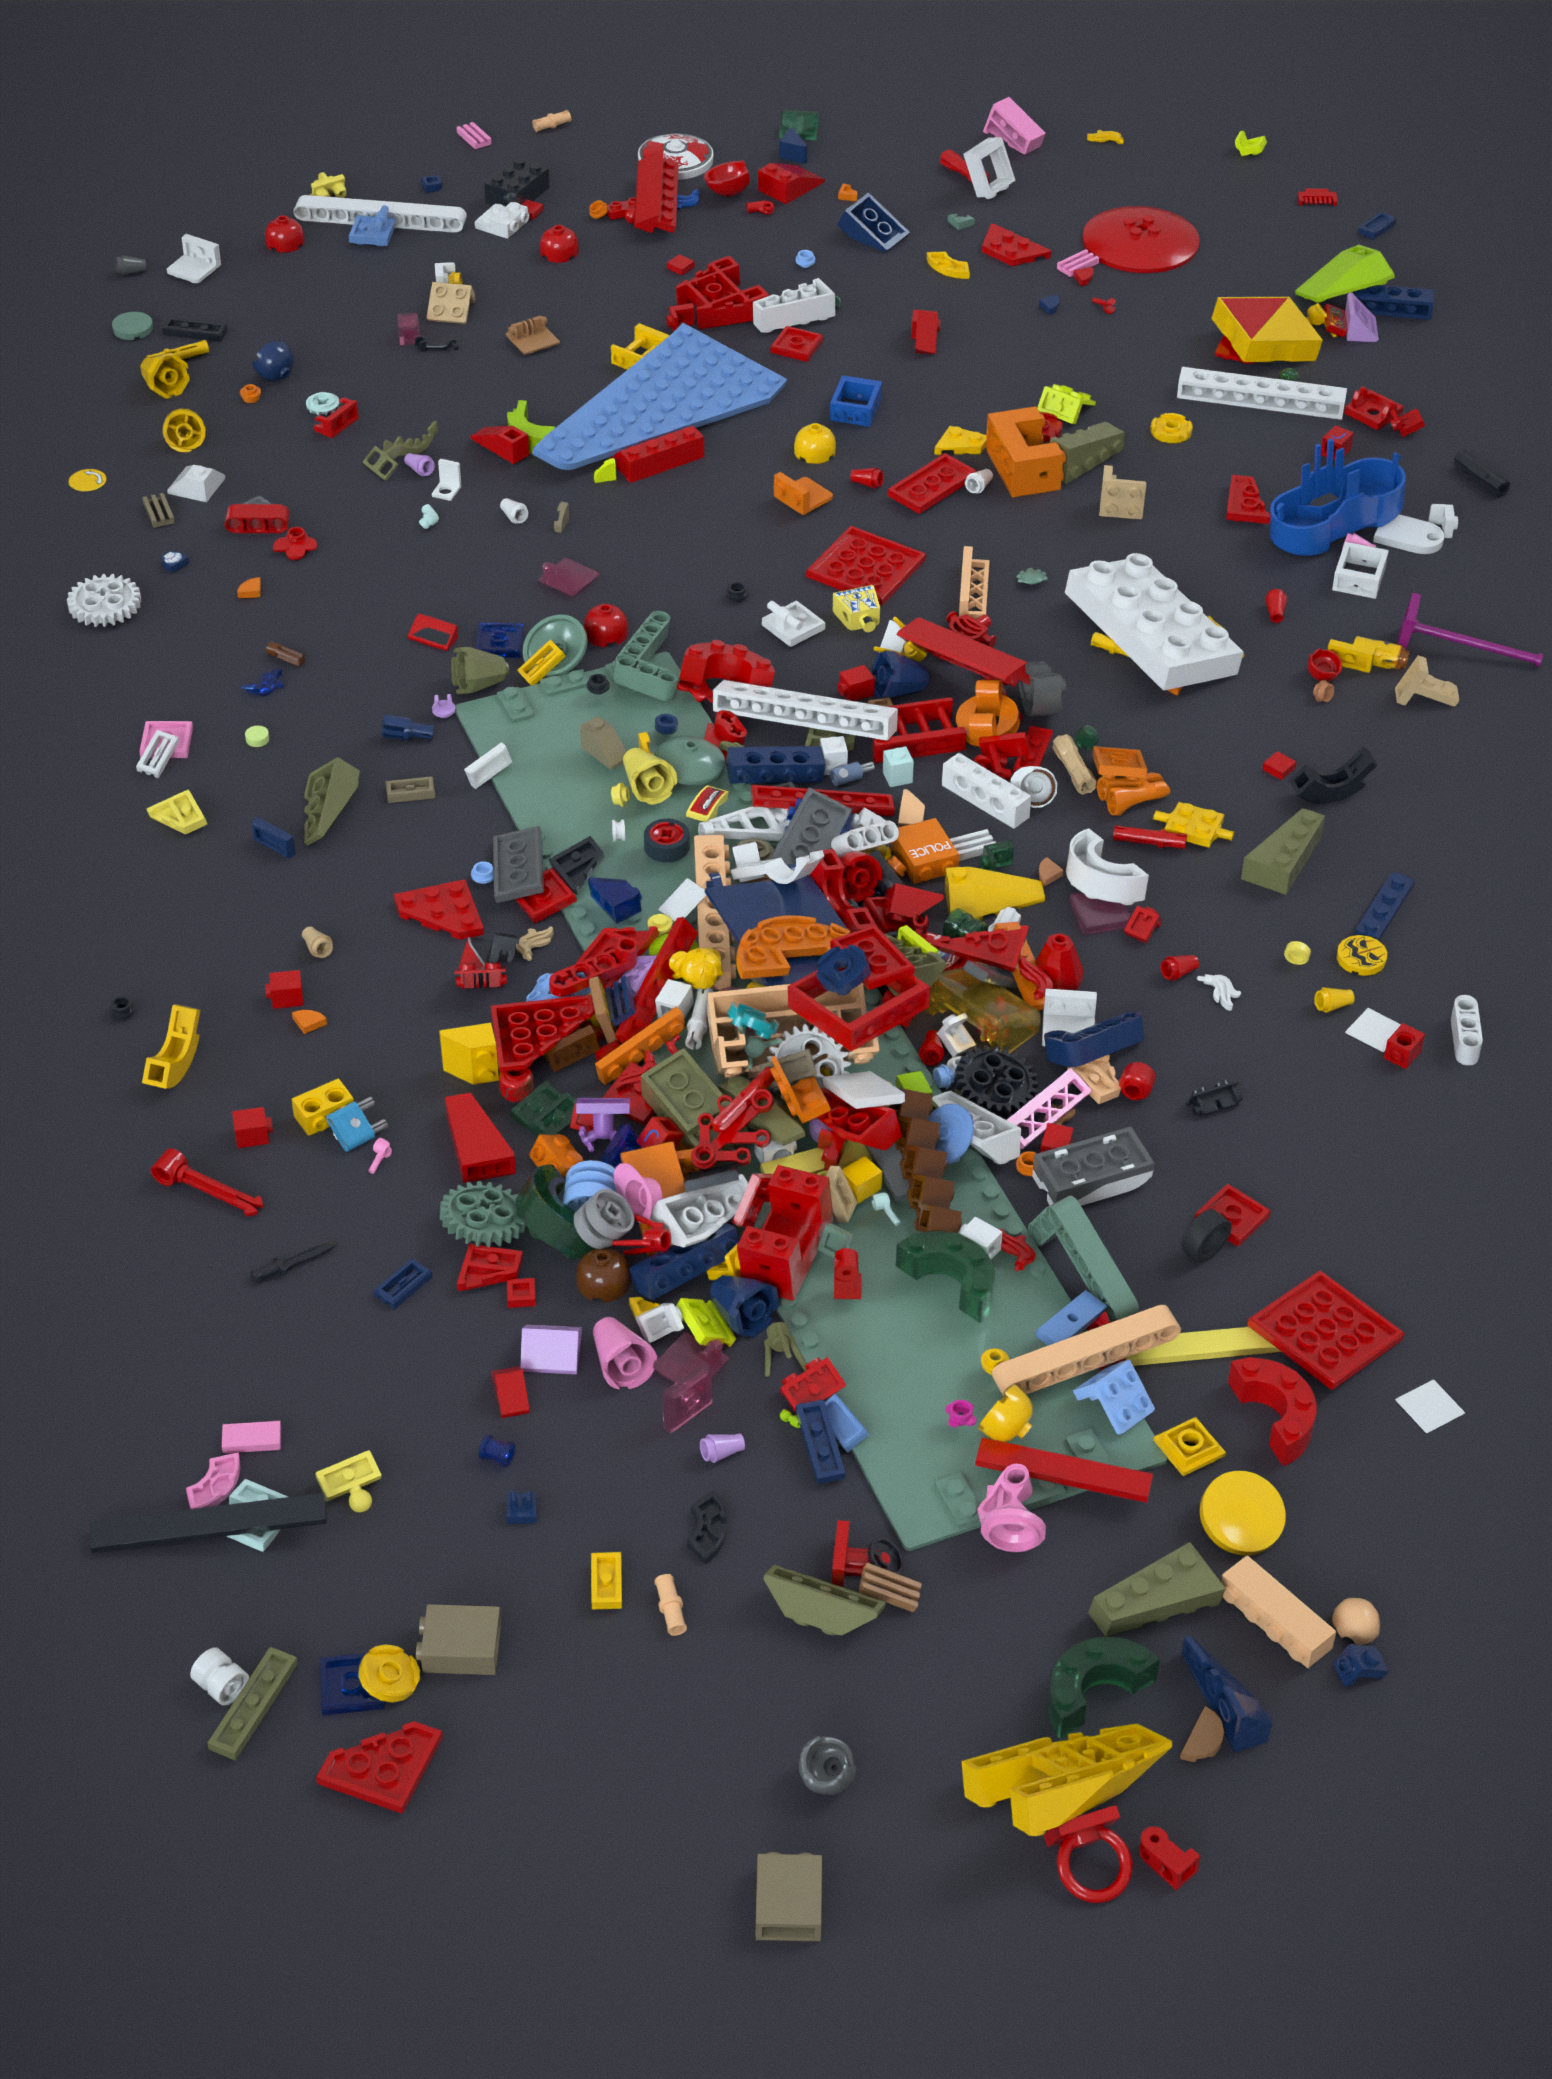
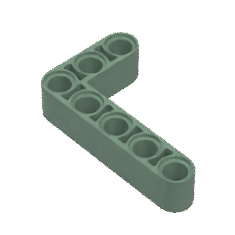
M653 611L617 655L612 676L613 681L619 685L664 701L674 699L678 675L671 670L648 661L667 638L670 615L668 613Z
M1070 1195L1046 1207L1028 1225V1233L1038 1246L1058 1237L1090 1293L1107 1305L1105 1312H1107L1110 1322L1138 1313L1139 1306L1135 1296L1076 1198Z

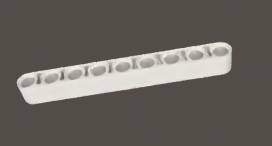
M302 195L294 208L295 217L302 221L353 225L357 215L376 216L381 207L386 205L389 208L388 217L395 218L396 220L395 228L442 232L461 231L467 217L464 209L453 206Z

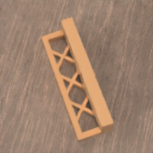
M964 546L959 617L967 614L973 619H977L986 614L989 560L972 559L973 547ZM971 567L984 568V569H982V570H980V571L977 572L976 570H974V569L971 568ZM979 580L982 583L975 585L973 581ZM977 593L981 597L975 599L971 595ZM973 607H977V608L980 609L981 611H968V610L972 609Z

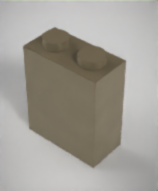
M427 1604L426 1616L420 1617L419 1633L423 1635L422 1642H417L416 1660H421L422 1672L496 1675L501 1631L500 1607Z
M778 1852L758 1854L756 1940L821 1941L822 1855H813L806 1852L798 1855L781 1854Z

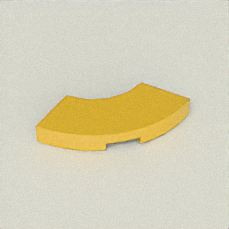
M927 252V262L937 272L953 278L969 279L968 262L952 259L946 252Z

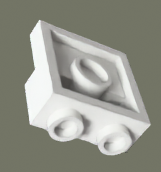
M510 202L506 207L501 204H494L475 221V229L508 239L527 223L529 219L528 207L516 202Z

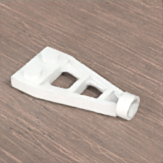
M751 806L710 819L708 822H700L698 834L723 835L724 839L754 838L780 841L793 817L788 809ZM763 817L769 829L754 828L750 819ZM740 821L744 829L730 828L728 824Z

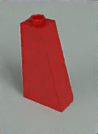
M465 1093L445 1097L446 1116L463 1183L516 1174L513 1150L473 1095Z

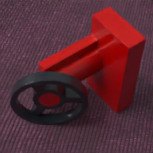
M838 1520L832 1567V1584L844 1587L845 1575L862 1576L863 1567L866 1563L892 1572L890 1565L893 1562L891 1556L893 1553L898 1563L895 1573L900 1574L904 1566L902 1554L891 1540L880 1537L872 1541L868 1549L848 1547L850 1521ZM875 1543H883L890 1549L888 1551L874 1550Z

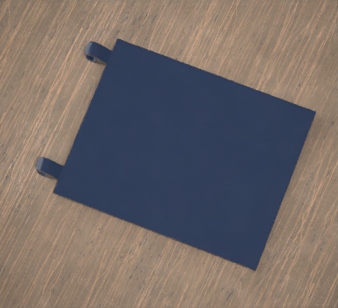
M796 863L788 864V867L794 871ZM718 872L709 873L708 875L711 881L706 882L707 888H705L704 892L738 944H740L741 938L748 929L752 930L757 927L760 921L778 916L816 918L817 923L830 926L832 922L846 928L811 876L803 877L788 884H781L771 880L723 886ZM822 955L785 958L791 967L788 975L761 977L766 987L792 984L818 970L817 964Z

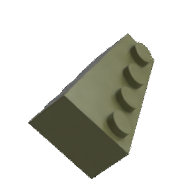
M1102 422L1089 426L1085 431L1079 429L1076 430L1075 434L1065 433L1062 434L1061 438H1050V443L1057 442L1060 449L1065 453L1066 460L1062 467L1064 480L1062 482L1068 484L1122 451L1125 432L1107 422Z
M1302 808L1244 857L1241 879L1287 895L1322 837L1325 815Z
M1189 1542L1096 1595L1093 1598L1088 1614L1105 1637L1142 1627V1624L1148 1622L1164 1621L1168 1617L1180 1613L1185 1615L1196 1612V1609L1209 1606L1210 1608L1220 1604L1226 1588Z

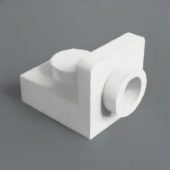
M435 263L436 282L448 283V275H451L452 271L455 272V263Z

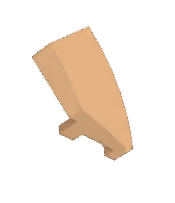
M907 789L903 790L898 827L922 822L924 819L925 805Z

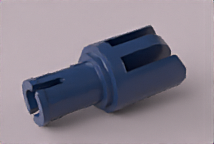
M383 715L381 737L408 741L411 737L433 739L434 725L414 723L409 717Z

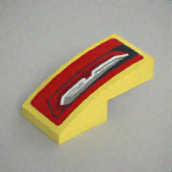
M708 785L705 786L689 806L686 817L703 822H708L710 819L715 818L718 807L727 801L729 792Z

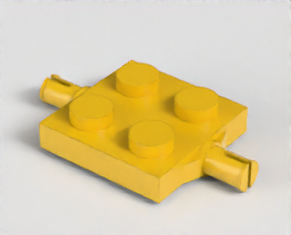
M1178 802L1175 810L1170 814L1156 810L1153 820L1167 823L1164 828L1166 832L1187 834V842L1208 848L1218 837L1232 841L1235 831L1221 828L1224 814L1196 807L1189 803Z

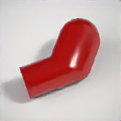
M770 201L746 203L747 213L760 212L769 215L774 212V204Z

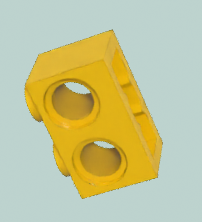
M339 1078L292 1098L294 1117L308 1136L330 1127L326 1116L354 1102L352 1095Z

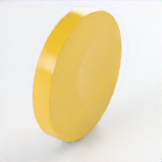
M1231 1471L1220 1475L1205 1490L1200 1502V1519L1205 1532L1216 1545L1232 1554L1250 1556L1264 1552L1275 1543L1284 1529L1286 1513L1281 1496L1271 1483L1251 1472Z

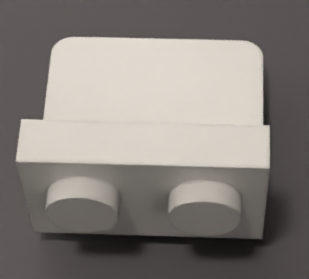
M185 234L182 237L184 255L167 268V273L192 283H200L221 266L219 244Z

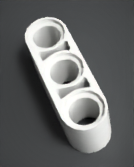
M884 821L850 830L836 836L832 840L831 847L835 850L838 857L853 851L865 852L894 842L898 838L899 831L894 822Z
M1460 995L1455 999L1451 1016L1455 1057L1463 1065H1474L1478 1062L1483 1041L1478 1003L1475 998L1469 995Z

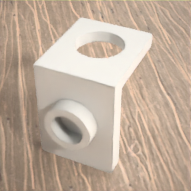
M440 459L438 461L440 483L432 492V497L452 501L461 488L460 463ZM443 489L451 490L449 494L440 493Z
M756 842L732 847L737 867L761 861ZM764 874L739 878V881L745 882L757 878L764 877Z

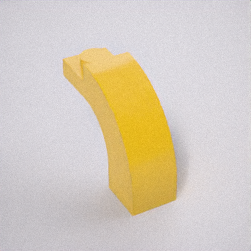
M178 1004L172 1006L166 1040L156 1056L146 1058L142 1083L167 1089L176 1086L182 1080L191 1065L200 1034H196L200 1016L199 1009Z

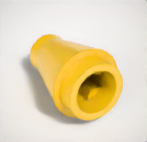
M1323 987L1315 993L1314 1001L1316 1008L1327 1013L1353 1004L1354 993L1351 989L1342 990Z

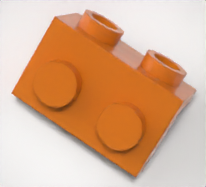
M539 1134L529 1153L532 1161L553 1188L560 1187L571 1166L583 1162L582 1156L573 1148L569 1139L561 1134Z

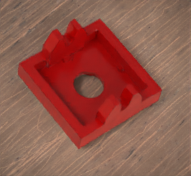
M1362 386L1360 391H1355L1352 402L1345 406L1344 414L1373 429L1379 430L1393 419L1390 411L1395 410L1397 416H1399L1403 412V405L1370 389L1367 391V388ZM1377 410L1379 414L1371 415L1367 411L1373 412Z

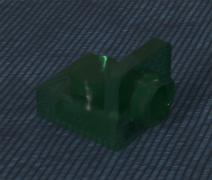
M1007 840L984 845L983 856H980L981 868L996 872V867L1013 864L1014 845L1012 841Z

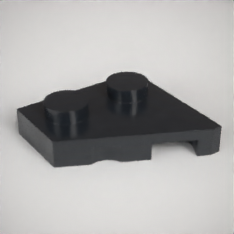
M589 836L551 857L549 862L572 892L577 895L604 859V853L594 839Z

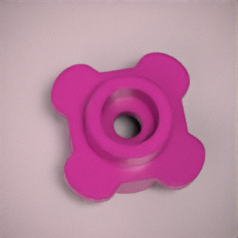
M956 1400L952 1404H948L945 1411L949 1414V1426L957 1428L958 1426L975 1425L976 1417L973 1416L974 1406L966 1400Z

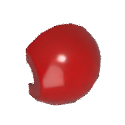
M743 160L717 165L704 174L707 186L715 194L724 197L736 196L742 193L750 184L749 172Z

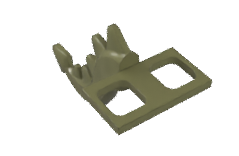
M433 421L428 427L429 433L422 436L423 441L416 438L413 443V439L408 438L403 442L401 436H398L394 443L385 440L383 450L375 446L363 463L387 481L399 465L394 461L395 458L399 455L406 456L408 453L420 454L438 432V422ZM375 452L380 453L378 461L371 465L369 459ZM387 462H391L393 464L392 468L386 475H383L381 469Z

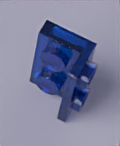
M629 1124L620 1125L601 1157V1162L609 1164L616 1169L622 1163L621 1153L642 1149L637 1142V1135Z

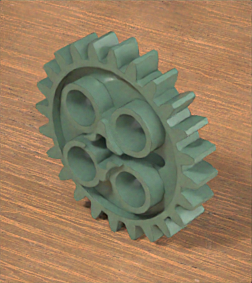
M480 1181L477 1182V1186L467 1182L466 1188L457 1185V1191L450 1189L449 1195H444L440 1205V1220L443 1221L442 1227H448V1234L456 1233L455 1239L457 1240L463 1237L466 1238V1244L475 1241L476 1246L479 1247L481 1242H485L486 1246L490 1247L491 1242H495L498 1246H501L502 1240L511 1243L512 1237L518 1239L519 1233H524L528 1220V1208L525 1207V1201H519V1194L511 1195L512 1189L503 1191L501 1184L495 1188L492 1187L491 1182L487 1186H483Z

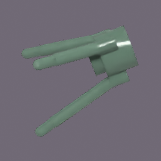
M743 1026L738 1027L740 1034H745L746 1045L743 1049L748 1056L747 1068L750 1070L753 1068L754 1058L761 1056L766 1047L782 1043L781 1039L763 1042L759 1037H749Z

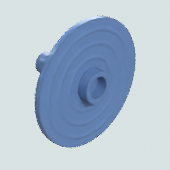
M946 1104L934 1110L929 1115L928 1121L940 1123V1137L936 1143L935 1150L947 1152V1164L960 1161V1157L970 1146L974 1134V1122L966 1108L958 1104Z

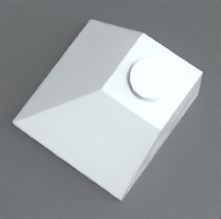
M186 466L167 492L171 495L207 502L224 481L225 475L203 466Z

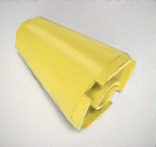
M632 748L625 753L623 764L634 796L639 801L651 805L661 803L669 798L672 794L673 786L677 784V773L672 765L640 748Z

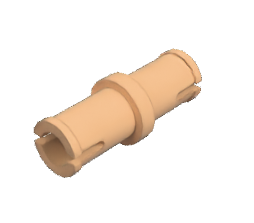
M568 110L556 114H547L546 117L533 120V128L535 132L550 127L551 129L556 128L557 125L571 122V115Z
M671 1574L660 1575L655 1579V1585L657 1586L660 1598L658 1606L661 1613H664L667 1631L672 1636L683 1634L687 1630V1625L681 1610L683 1602L681 1597L677 1595L674 1577Z

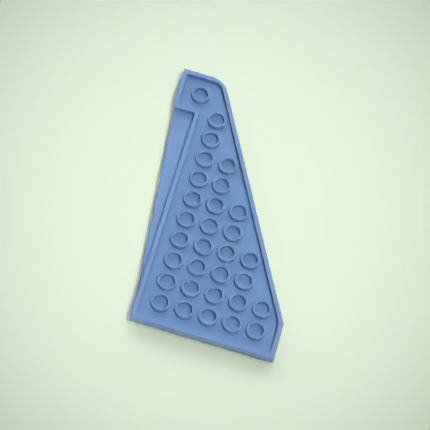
M682 323L663 342L547 434L533 448V455L559 469H576L611 457L631 446L645 443L648 440L665 436L686 427L694 426L697 428L769 404L786 386L787 379Z

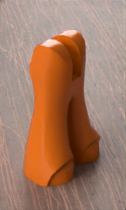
M1154 772L1147 773L1146 778H1140V780L1136 781L1128 780L1125 777H1116L1114 779L1100 777L1096 785L1100 800L1107 801L1108 811L1113 816H1121L1128 808L1138 803L1164 798L1170 794V788L1163 780V777L1159 773Z

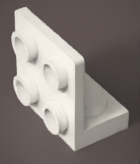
M1046 989L1042 1046L1045 1047L1044 1034L1047 1032L1063 1030L1075 1033L1094 1025L1097 992Z

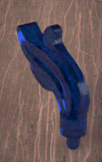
M277 668L270 672L267 671L262 674L260 683H248L247 685H241V688L259 696L268 695L277 687H284V682L277 680L282 675V669Z

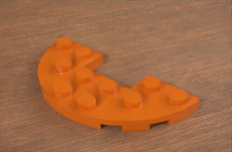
M778 916L760 921L757 927L752 930L748 929L741 938L736 954L738 973L741 979L788 975L791 967L785 958L823 955L831 949L830 940L850 934V930L832 922L830 926L817 923L816 918L806 916Z

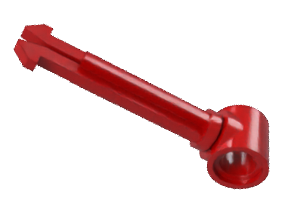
M167 1149L150 1169L154 1179L162 1185L171 1186L173 1183H186L244 1210V1215L246 1216L258 1215V1210L254 1207L263 1208L260 1196L253 1198L191 1169L185 1156L176 1149Z

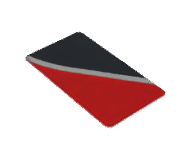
M468 937L460 964L475 963L476 967H484L492 940Z

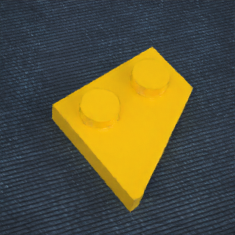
M949 426L935 446L934 454L941 455V450H954V455L965 453L981 454L986 447V435L961 429L960 427Z

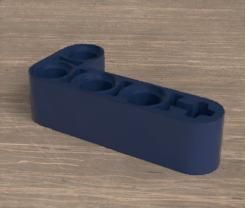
M1136 1011L1122 1013L1075 1033L1054 1030L1044 1034L1047 1061L1066 1067H1077L1145 1039L1142 1014Z

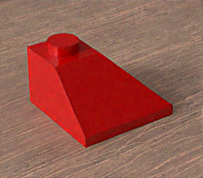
M896 883L886 890L885 916L892 917L891 921L906 923V921L912 920L916 913L920 915L942 901L944 895Z

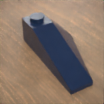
M1190 1635L1185 1636L1182 1656L1211 1710L1222 1721L1224 1734L1234 1753L1268 1742L1270 1729L1273 1726L1269 1712L1263 1710L1258 1699Z

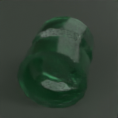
M957 908L947 917L942 933L945 937L949 936L950 939L965 937V934L972 933L973 931L988 932L989 925L977 918H973L971 914L963 909Z

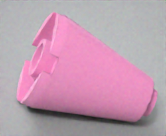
M606 1317L599 1320L593 1328V1336L605 1380L615 1389L626 1386L628 1389L640 1386L650 1378L654 1371L653 1364L654 1361L657 1362L656 1352L649 1343L615 1318Z

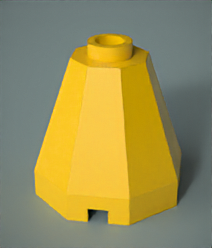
M172 353L144 358L140 365L141 374L149 388L165 399L171 398L170 396L181 395L190 380L186 368L188 369V364Z

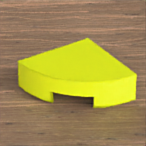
M614 458L606 460L595 471V483L616 480V463Z

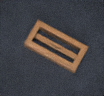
M866 1563L862 1571L859 1592L914 1613L918 1607L917 1600L920 1596L919 1590L922 1583Z

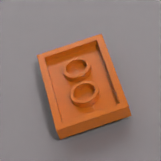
M1093 746L1092 756L1098 774H1101L1102 777L1114 779L1116 776H1126V779L1135 781L1140 780V778H1146L1147 767L1140 750Z

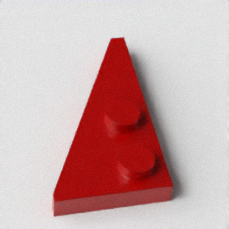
M1024 925L1020 929L1004 931L1003 928L992 932L967 933L965 937L952 939L949 936L940 937L936 940H931L930 944L938 951L1015 972L1029 926Z

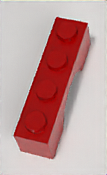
M834 849L823 850L824 857L812 873L807 876L812 877L846 928L850 930V933L876 925L867 907L853 908L848 903L842 887V877L845 868Z

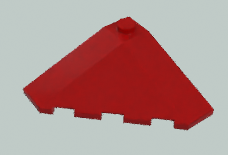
M592 995L492 1005V1025L499 1072L526 1069L539 1056L552 1049L558 1041L576 1030L586 1019H590L595 1015Z

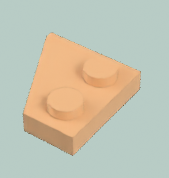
M1110 1055L1081 1066L1068 1067L1067 1069L1068 1071L1071 1068L1092 1090L1089 1095L1098 1104L1118 1097L1121 1090L1119 1082L1115 1078L1114 1067H1111L1109 1063Z

